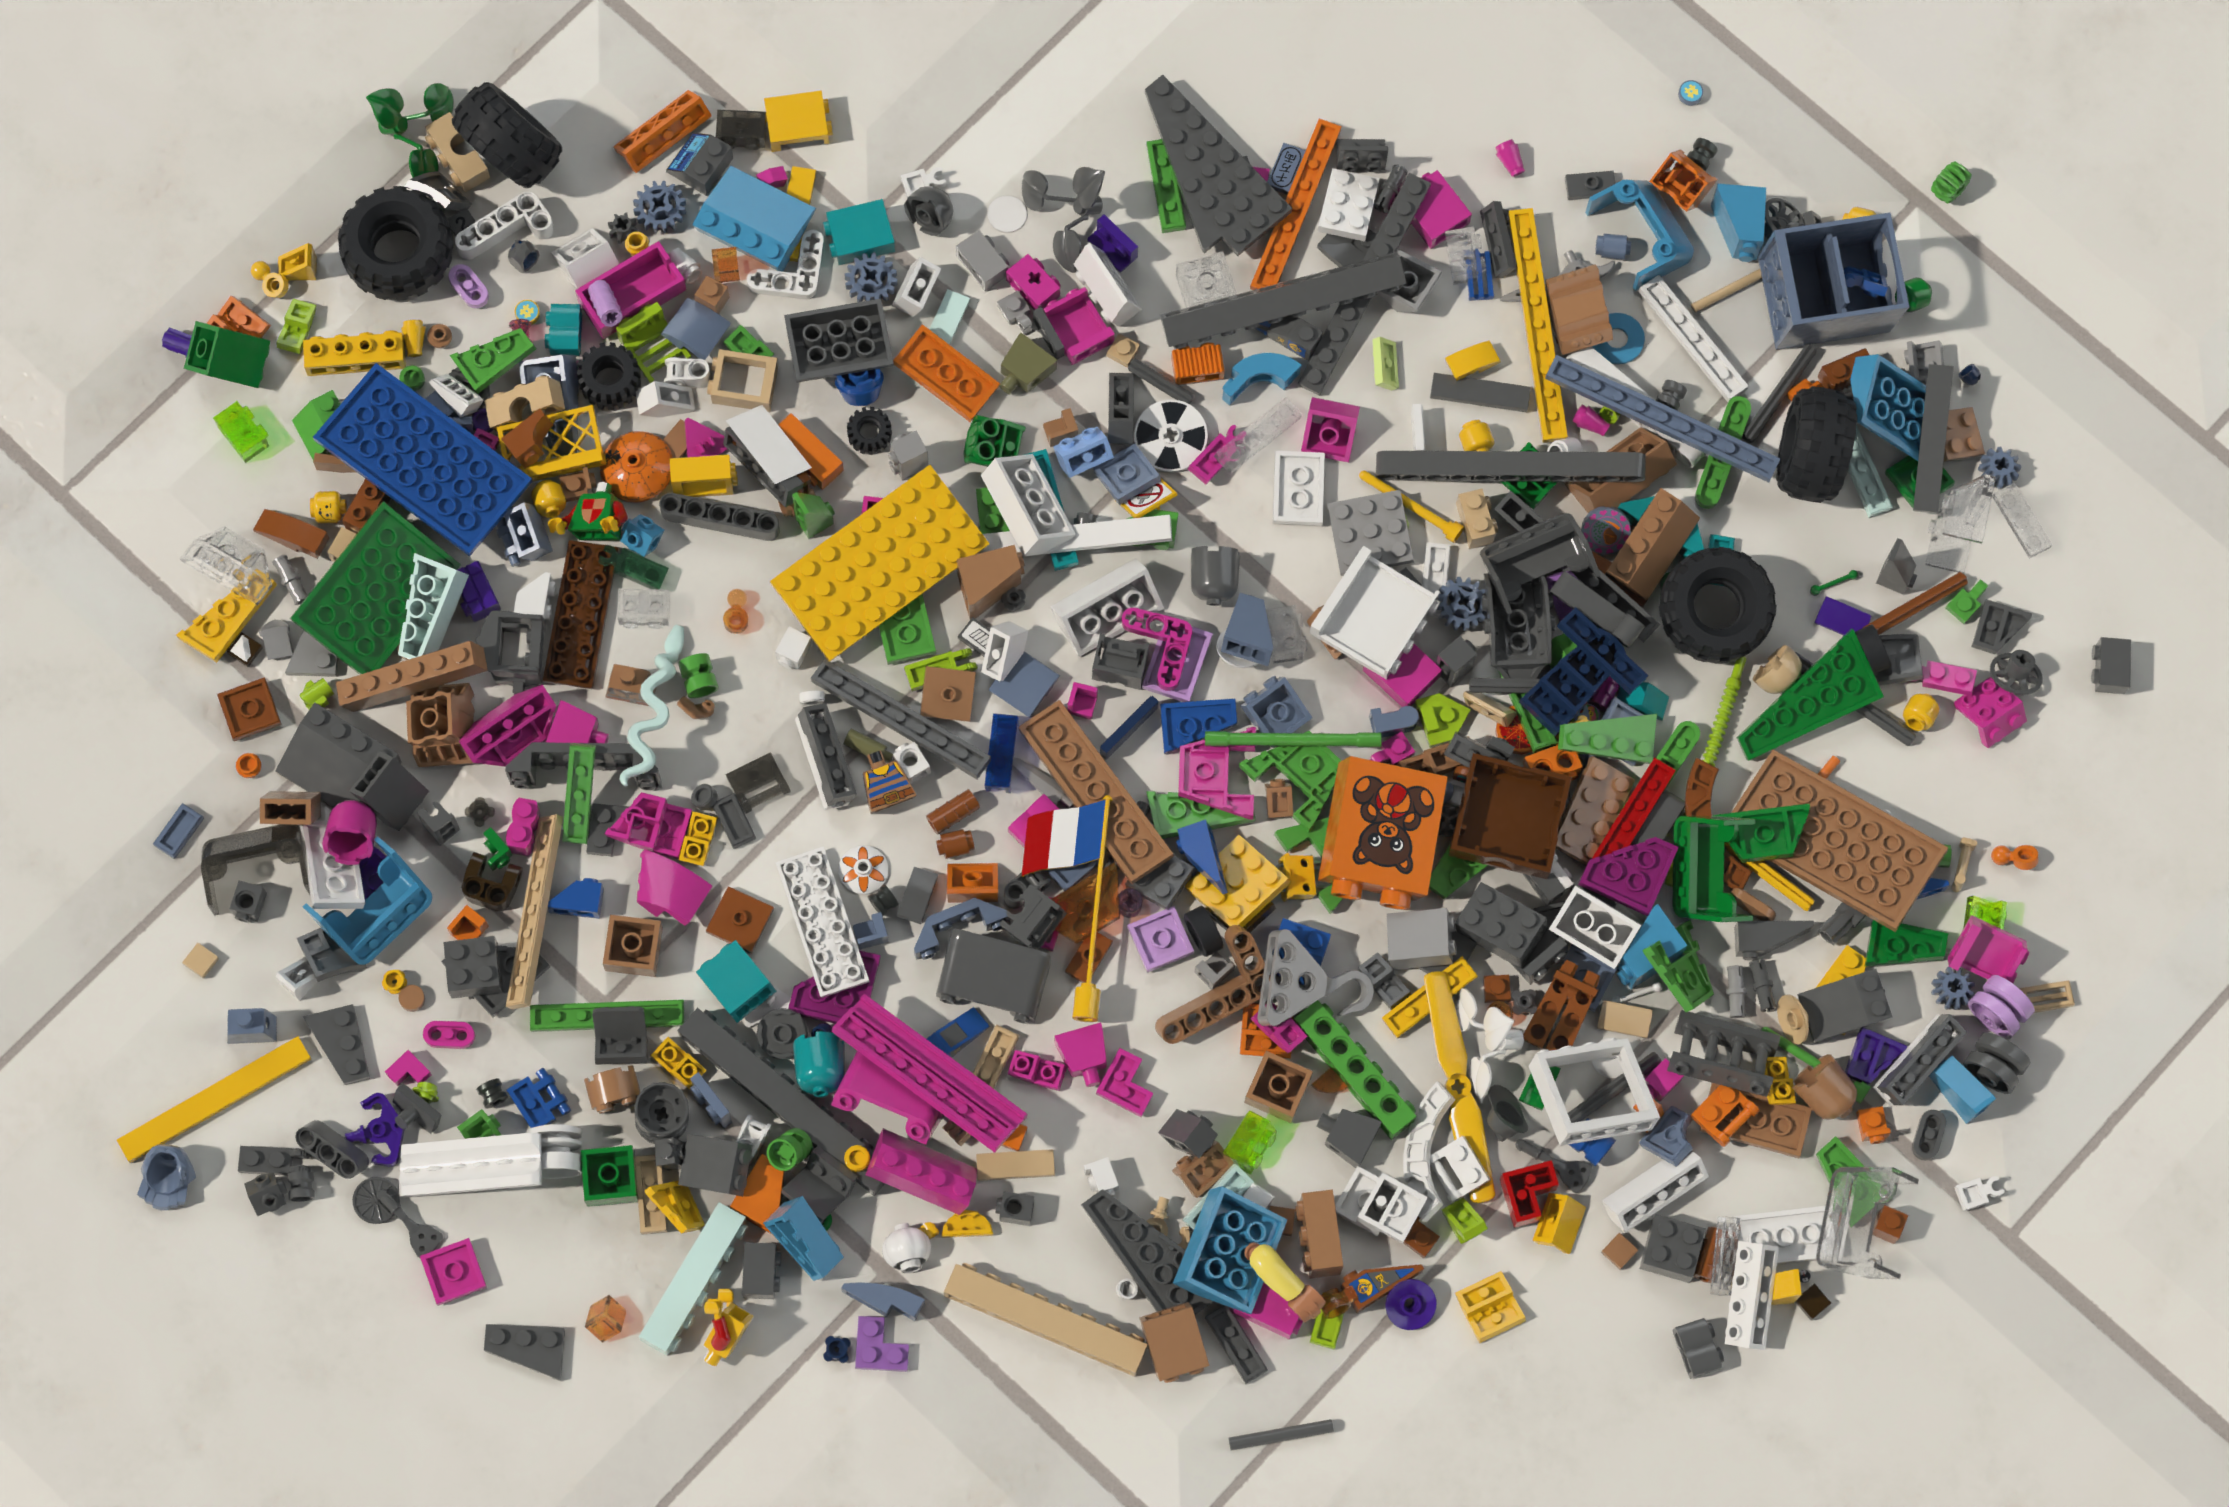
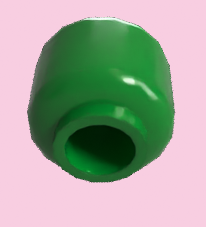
M1915 277L1904 282L1909 308L1906 312H1915L1930 304L1932 288L1925 280ZM1896 289V293H1895V302H1896V304H1897V289Z

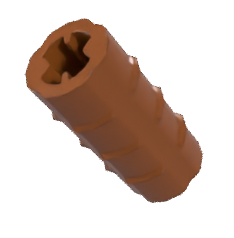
M967 789L926 815V819L938 835L968 815L970 816L980 808V805L972 792Z
M1708 1227L1694 1273L1696 1279L1711 1284L1716 1282L1730 1237L1727 1231Z

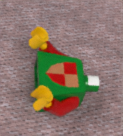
M599 482L596 493L582 494L577 505L567 516L550 519L548 526L550 533L557 531L558 534L563 535L565 530L568 529L579 540H620L621 527L627 521L628 516L622 502L611 494L612 485Z

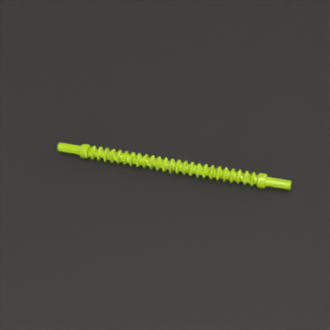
M1746 657L1736 660L1731 677L1727 678L1725 684L1727 688L1723 690L1725 695L1721 696L1723 701L1719 703L1721 708L1717 709L1719 714L1715 715L1717 721L1713 722L1715 727L1711 728L1713 734H1709L1711 740L1707 741L1709 747H1705L1707 753L1702 755L1704 758L1702 761L1714 767L1715 763L1713 762L1717 761L1716 755L1720 753L1718 749L1722 747L1720 742L1724 740L1722 736L1726 734L1724 729L1728 728L1726 723L1730 721L1728 716L1732 715L1730 710L1734 709L1732 703L1736 702L1734 697L1738 696L1736 691L1740 690L1742 685L1740 679L1747 660ZM1673 861L1664 883L1670 887H1673Z

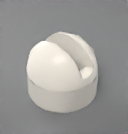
M1129 1278L1121 1280L1116 1286V1293L1123 1300L1134 1298L1138 1292L1136 1282ZM1124 1283L1128 1284L1126 1296L1123 1295Z

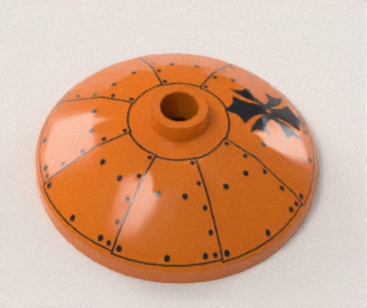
M634 431L623 434L613 440L603 453L606 457L607 465L600 466L602 481L612 485L611 494L620 500L633 503L648 501L658 496L671 480L670 459L673 458L667 444L652 433ZM637 458L636 463L630 464L631 459Z

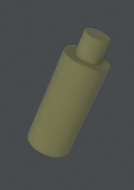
M852 728L844 740L843 745L865 756L881 750L886 762L890 763L893 758V754L886 751L887 746Z

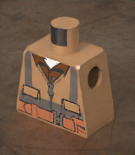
M614 664L605 698L649 706L642 699L640 689L641 684L651 676V673L644 669Z

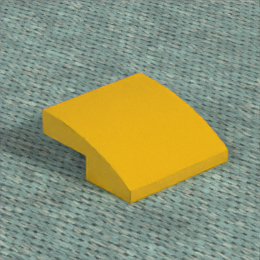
M1502 1271L1455 1293L1479 1343L1526 1321V1317L1515 1300L1513 1291Z

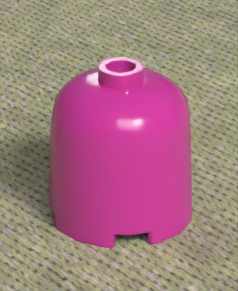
M346 800L337 804L331 810L322 842L324 852H329V854L335 857L336 862L345 865L360 864V860L367 857L370 858L374 849L377 827L376 815L373 810L365 803L356 800Z

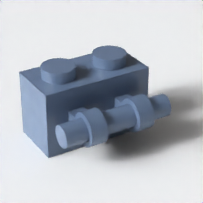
M522 503L509 509L498 522L496 532L498 537L502 538L505 547L503 552L506 559H509L512 567L521 564L519 558L533 561L553 552L543 521L535 505Z

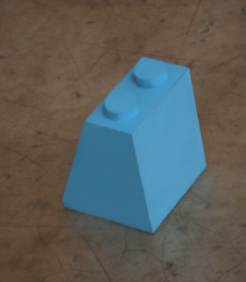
M1717 184L1711 201V209L1732 258L1739 259L1742 262L1757 260L1764 242L1766 187Z
M1658 904L1651 910L1617 967L1619 980L1624 986L1628 985L1631 990L1657 973L1642 951L1644 948L1660 940L1670 962L1680 957L1687 947L1683 938Z

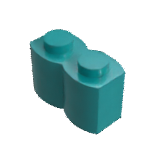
M551 304L550 311H546V326H550L549 334H545V349H549L551 356H580L582 332L581 304Z

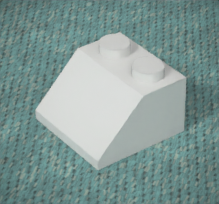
M593 228L551 252L566 277L576 289L619 265L608 241Z

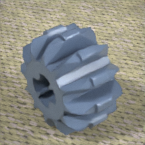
M2000 446L1996 452L1991 448L1987 451V455H1982L1980 459L1982 464L1979 465L1978 471L1983 472L1981 480H1989L1988 487L1996 483L1999 490L2003 487V484L2010 487L2013 483L2012 480L2016 481L2019 474L2017 472L2021 470V465L2016 463L2019 459L2018 456H2010L2011 449H2008L2005 453ZM1998 465L2002 467V470L1997 469Z
M1947 967L1945 973L1939 971L1937 973L1938 979H1933L1931 983L1936 987L1931 991V994L1939 995L1936 1004L1944 1001V1008L1947 1010L1951 1004L1955 1010H1959L1961 1004L1967 1006L1968 998H1972L1975 994L1970 990L1975 986V983L1967 982L1970 973L1962 976L1961 968L1954 973L1951 967ZM1951 984L1956 986L1955 990L1957 991L1955 993L1950 991L1951 987L1949 986Z

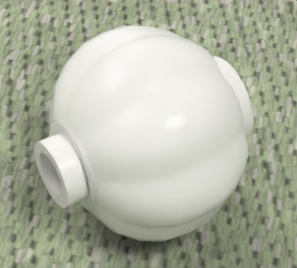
M908 1223L896 1225L894 1227L895 1231L883 1243V1257L891 1267L901 1270L902 1273L916 1272L922 1268L921 1265L930 1256L932 1248L930 1239L923 1231L910 1227Z

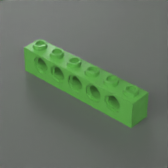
M1318 1000L1296 1016L1294 1022L1307 1035L1305 1038L1369 1115L1373 1119L1382 1122L1380 1128L1393 1140L1415 1121L1417 1117L1415 1115L1416 1109L1408 1100L1404 1101L1398 1095L1400 1091L1391 1080L1387 1082L1381 1075L1383 1073L1381 1067L1375 1061H1369L1365 1056L1367 1052L1359 1042L1354 1043L1347 1027L1342 1022L1338 1024L1332 1017L1334 1013L1326 1003L1321 1004ZM1321 1024L1327 1025L1330 1028V1033L1326 1035L1320 1034L1317 1031V1026ZM1343 1044L1347 1051L1344 1054H1338L1334 1051L1333 1046ZM1353 1063H1358L1363 1067V1071L1358 1074L1353 1073L1349 1066ZM1371 1082L1376 1083L1380 1090L1377 1093H1371L1367 1090L1366 1085ZM1385 1102H1392L1396 1106V1111L1386 1112L1383 1109V1104Z

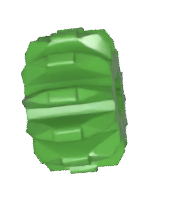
M1956 161L1951 162L1937 176L1931 186V191L1941 201L1947 204L1951 203L1966 189L1972 174L1962 164Z

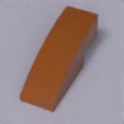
M264 509L253 529L254 532L296 552L299 550L316 559L319 558L329 540L326 531L299 519L268 509Z

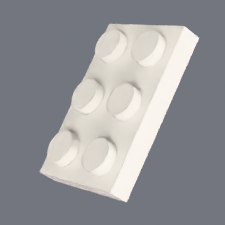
M1332 168L1318 232L1365 241L1380 178Z
M1275 451L1273 524L1322 526L1325 453Z

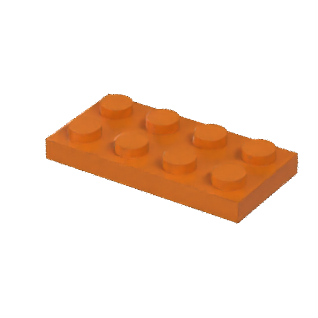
M923 324L893 360L896 367L969 422L973 420L1000 384Z

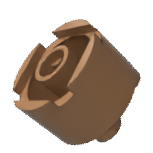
M633 1065L627 1066L629 1071H622L621 1067L593 1075V1081H590L588 1077L584 1079L592 1110H597L599 1114L614 1111V1105L621 1103L624 1107L635 1105L637 1096L641 1091Z

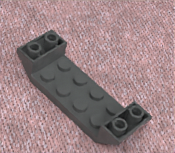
M532 742L505 766V772L510 785H514L515 788L526 789L529 788V785H536L537 766L546 770L555 769V766H565L568 769L570 743ZM577 743L596 745L594 770L616 767L617 770L624 771L643 762V757L630 744ZM655 765L650 771L634 776L636 787H640L642 790H655L656 787H662L659 770Z

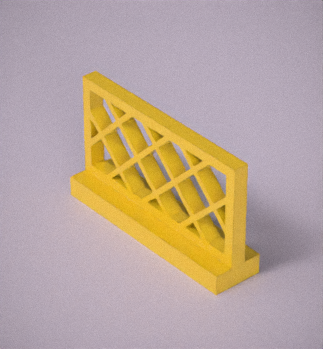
M589 405L547 415L553 424L556 420L563 419L568 422V425L561 435L551 428L549 429V432L559 437L552 449L542 444V448L549 452L544 461L536 462L526 469L522 465L517 468L535 482L582 471V467L585 466L591 469L607 465L606 457L603 454L594 406ZM589 412L591 421L585 429L574 423L580 414ZM523 421L497 427L502 457L509 462L513 454L510 451L508 453L507 446L501 438L505 436L504 432L513 430ZM572 426L583 432L576 444L565 438ZM586 435H589L595 440L596 449L586 451L579 446ZM563 440L573 446L570 453L566 456L556 453Z

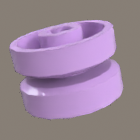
M1992 975L1982 986L1984 992L1978 991L1968 1002V1006L1973 1015L1986 1028L1998 1036L2011 1039L2020 1029L2019 1022L2025 1023L2035 1012V1009L2030 999L2017 986L2001 976Z

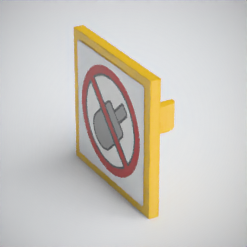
M1161 479L1159 483L1122 503L1120 506L1133 518H1140L1154 509L1160 510L1162 504L1178 494Z

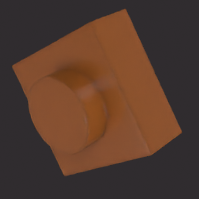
M1489 975L1483 977L1485 1003L1511 1001L1509 975Z

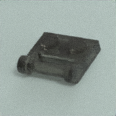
M771 752L725 774L745 814L751 812L753 807L782 793L785 795L791 792ZM776 780L777 785L749 799L745 797V794Z

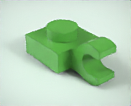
M1979 580L1969 593L1962 588L1947 604L1945 609L1965 624L1982 605L1977 599L1985 592L1988 585Z

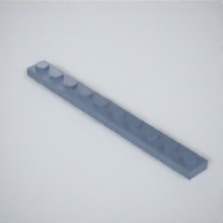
M1558 355L1555 356L1546 374L1545 379L1768 483L1780 461V458Z

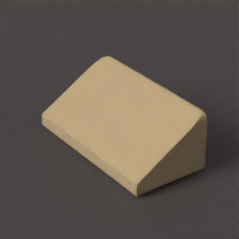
M1470 691L1463 693L1466 706L1504 727H1508L1517 714L1514 710L1482 693H1471Z
M1603 1000L1597 1029L1647 1038L1653 1010Z

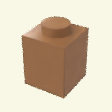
M709 276L705 277L694 294L695 301L718 314L730 298L728 286Z

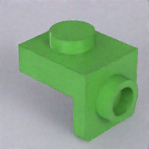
M483 1109L457 1127L465 1139L489 1137L493 1134L495 1136L501 1135L498 1130L501 1127L498 1120L493 1114L488 1116Z

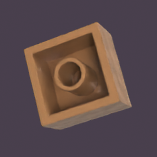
M610 915L603 958L605 971L656 977L663 931L661 921Z
M1266 1051L1245 1096L1244 1103L1288 1123H1292L1311 1080L1313 1071Z

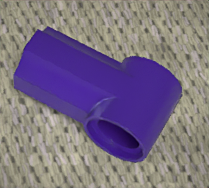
M169 327L163 335L162 347L183 354L186 358L192 335Z

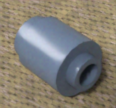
M1605 233L1603 236L1597 235L1595 255H1601V258L1621 260L1625 259V255H1630L1631 241L1627 240V235Z

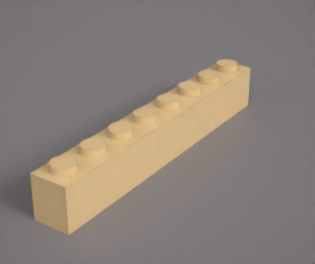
M970 1264L955 1265L945 1287L944 1297L1131 1376H1136L1147 1350L1148 1344L1143 1343L1144 1338L1132 1333L1129 1336L1120 1333V1328L1106 1323L1105 1326L1096 1323L1097 1319L1091 1315L1082 1313L1079 1316L1072 1313L1073 1309L1065 1304L1058 1303L1057 1306L1048 1302L1049 1299L1041 1294L1034 1293L1033 1296L1024 1292L1025 1289L1017 1284L1010 1283V1286L1000 1282L1001 1278L991 1273H987L986 1276L977 1273V1268Z

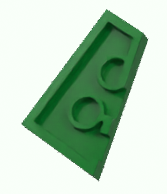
M1872 919L1864 966L1943 960L1948 933L1901 923L1897 931L1894 932Z

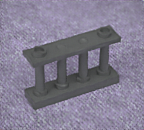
M1681 1010L1674 1031L1675 1034L1683 1035L1680 1053L1673 1051L1667 1071L1767 1097L1773 1082V1077L1765 1075L1767 1057L1775 1056L1781 1035ZM1693 1038L1708 1042L1705 1059L1690 1055ZM1717 1045L1733 1048L1730 1066L1715 1062ZM1742 1051L1757 1055L1755 1072L1740 1069Z

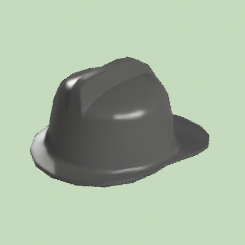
M1501 1085L1491 1086L1488 1094L1492 1107L1486 1121L1498 1141L1503 1142L1517 1133L1527 1132L1528 1125L1517 1098L1512 1092Z

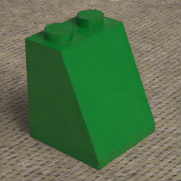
M195 321L183 369L259 388V384L263 379L265 360L270 352V340Z

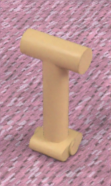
M1963 837L1959 843L1961 853L1954 882L1951 886L1954 892H1959L1966 881L1965 876L1971 851H1974L1977 845L1976 840Z

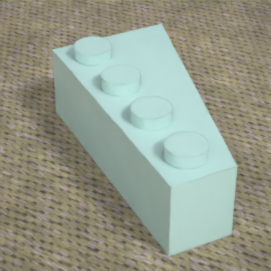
M414 553L413 559L415 563L414 572L411 574L409 583L411 585L409 600L407 599L405 608L407 609L406 622L403 623L398 655L407 659L439 650L469 576Z

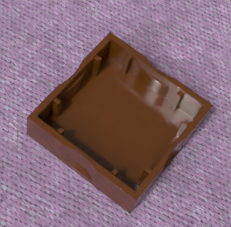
M1473 753L1448 856L1547 879L1551 872L1558 841L1559 825L1565 810L1572 777L1538 768H1524L1505 760Z

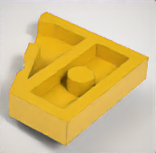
M679 1180L650 1186L645 1190L646 1195L681 1234L696 1231L705 1226L689 1187L678 1185Z

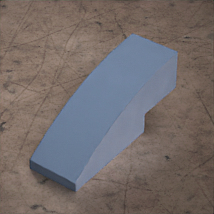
M857 1282L844 1283L841 1287L844 1294L885 1317H888L893 1309L915 1321L925 1304V1299L893 1286Z

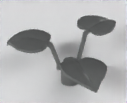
M1090 167L1077 169L1073 177V190L1077 194L1076 198L1047 195L1048 181L1046 177L1039 171H1026L1022 180V196L1024 203L1029 209L1034 211L1040 210L1044 205V199L1073 202L1074 211L1081 215L1080 218L1066 225L1064 231H1057L1053 238V252L1057 261L1067 271L1076 273L1074 263L1081 253V240L1079 235L1070 229L1080 222L1088 220L1089 215L1101 213L1103 203L1099 193L1105 171Z

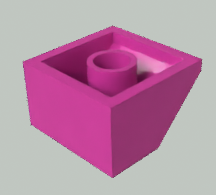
M1312 397L1301 452L1325 453V458L1349 463L1360 406Z

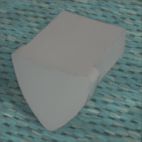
M272 620L259 630L260 637H263L268 660L293 655L289 637L290 627L282 620Z

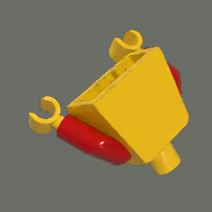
M719 1289L718 1299H708V1302H705L704 1305L706 1314H714V1319H712L714 1327L704 1343L708 1351L703 1357L704 1361L712 1366H717L722 1357L726 1359L733 1352L754 1317L733 1303L734 1293L731 1289ZM723 1303H727V1308L722 1312Z

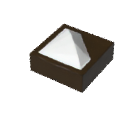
M241 632L227 650V653L246 667H249L263 647Z

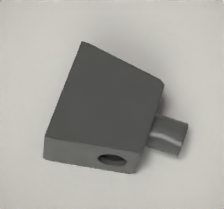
M1342 1109L1337 1120L1323 1113L1316 1127L1329 1133L1325 1142L1326 1147L1354 1168H1357V1166L1360 1167L1382 1122Z

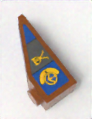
M1422 1264L1366 1269L1359 1273L1354 1270L1343 1277L1345 1282L1342 1283L1340 1288L1356 1313H1359L1388 1295L1390 1290L1399 1282L1413 1279L1420 1275L1424 1268Z

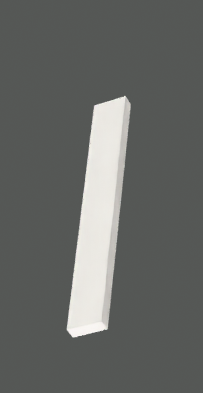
M1161 515L1074 524L1071 526L1076 535L1044 554L1172 541L1171 516ZM1007 531L983 534L989 542V546L978 554L1015 545L1017 552L1021 551L1011 532Z

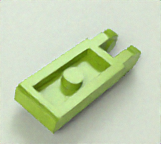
M971 648L956 652L950 651L904 666L911 691L923 688L925 666L975 671L978 668L975 662L958 667L955 661L970 657L973 654Z

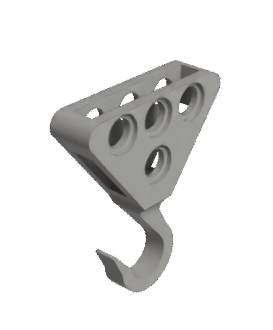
M1274 930L1268 937L1257 1019L1262 1026H1277L1323 996H1328L1351 979L1359 983L1361 997L1356 1003L1350 1004L1339 1012L1337 1016L1361 1011L1368 1007L1373 999V984L1367 975L1359 971H1346L1338 976L1329 978L1290 930ZM1281 947L1285 951L1283 959L1279 956V949ZM1277 972L1281 975V982L1279 985L1275 980ZM1301 976L1305 982L1303 988L1299 986V978ZM1274 997L1278 1001V1006L1276 1010H1274V1008L1272 1007V1000Z

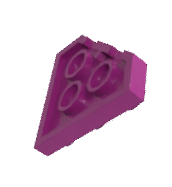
M1653 837L1642 843L1613 851L1611 854L1596 857L1587 863L1578 885L1648 916L1679 847L1660 838Z
M859 950L869 978L868 983L821 998L813 976L794 986L788 1009H792L804 1017L836 1024L851 1007L856 1005L863 994L871 998L881 955Z

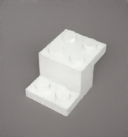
M1357 1166L1335 1205L1337 1215L1378 1237L1379 1233L1382 1232L1403 1244L1428 1197L1383 1172L1380 1177H1377Z

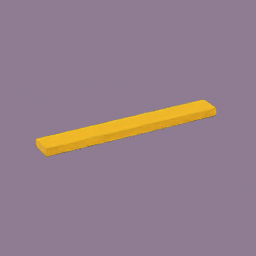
M297 1036L117 1139V1142L128 1162L131 1163L147 1154L152 1147L158 1144H165L310 1061L311 1057Z

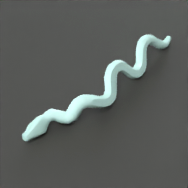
M675 625L670 631L664 645L666 653L658 654L655 657V665L659 670L641 684V697L654 709L657 716L650 720L637 722L628 730L627 740L631 747L643 757V762L625 769L620 774L619 779L624 786H628L629 778L650 771L656 763L654 752L641 740L640 735L644 732L663 728L670 717L667 705L653 693V690L660 684L673 678L676 674V668L673 664L678 661V655L683 648V626Z

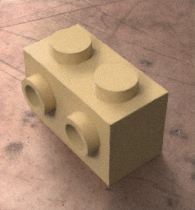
M1483 489L1458 494L1456 506L1461 523L1464 526L1469 549L1492 544L1496 533H1498V526L1495 518L1491 519L1489 510H1491L1489 497L1484 496Z

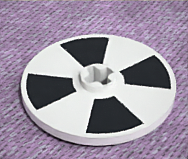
M1163 400L1152 404L1143 411L1135 425L1134 443L1158 471L1173 473L1188 469L1189 465L1207 446L1208 433L1202 415L1193 406L1180 400ZM1169 430L1173 434H1178L1174 437L1175 441L1170 442L1169 438H1164Z

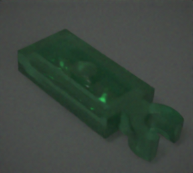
M605 545L603 551L608 552L611 557L604 558L600 556L598 560L600 564L604 566L614 565L613 573L659 592L668 572V567L625 548L619 554L613 546Z

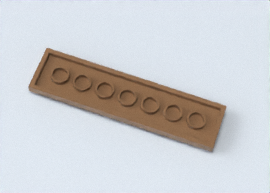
M1060 700L1018 727L1020 733L1075 808L1103 801V797L1106 795L1112 797L1113 801L1110 802L1105 849L1131 884H1134L1174 857L1170 848Z

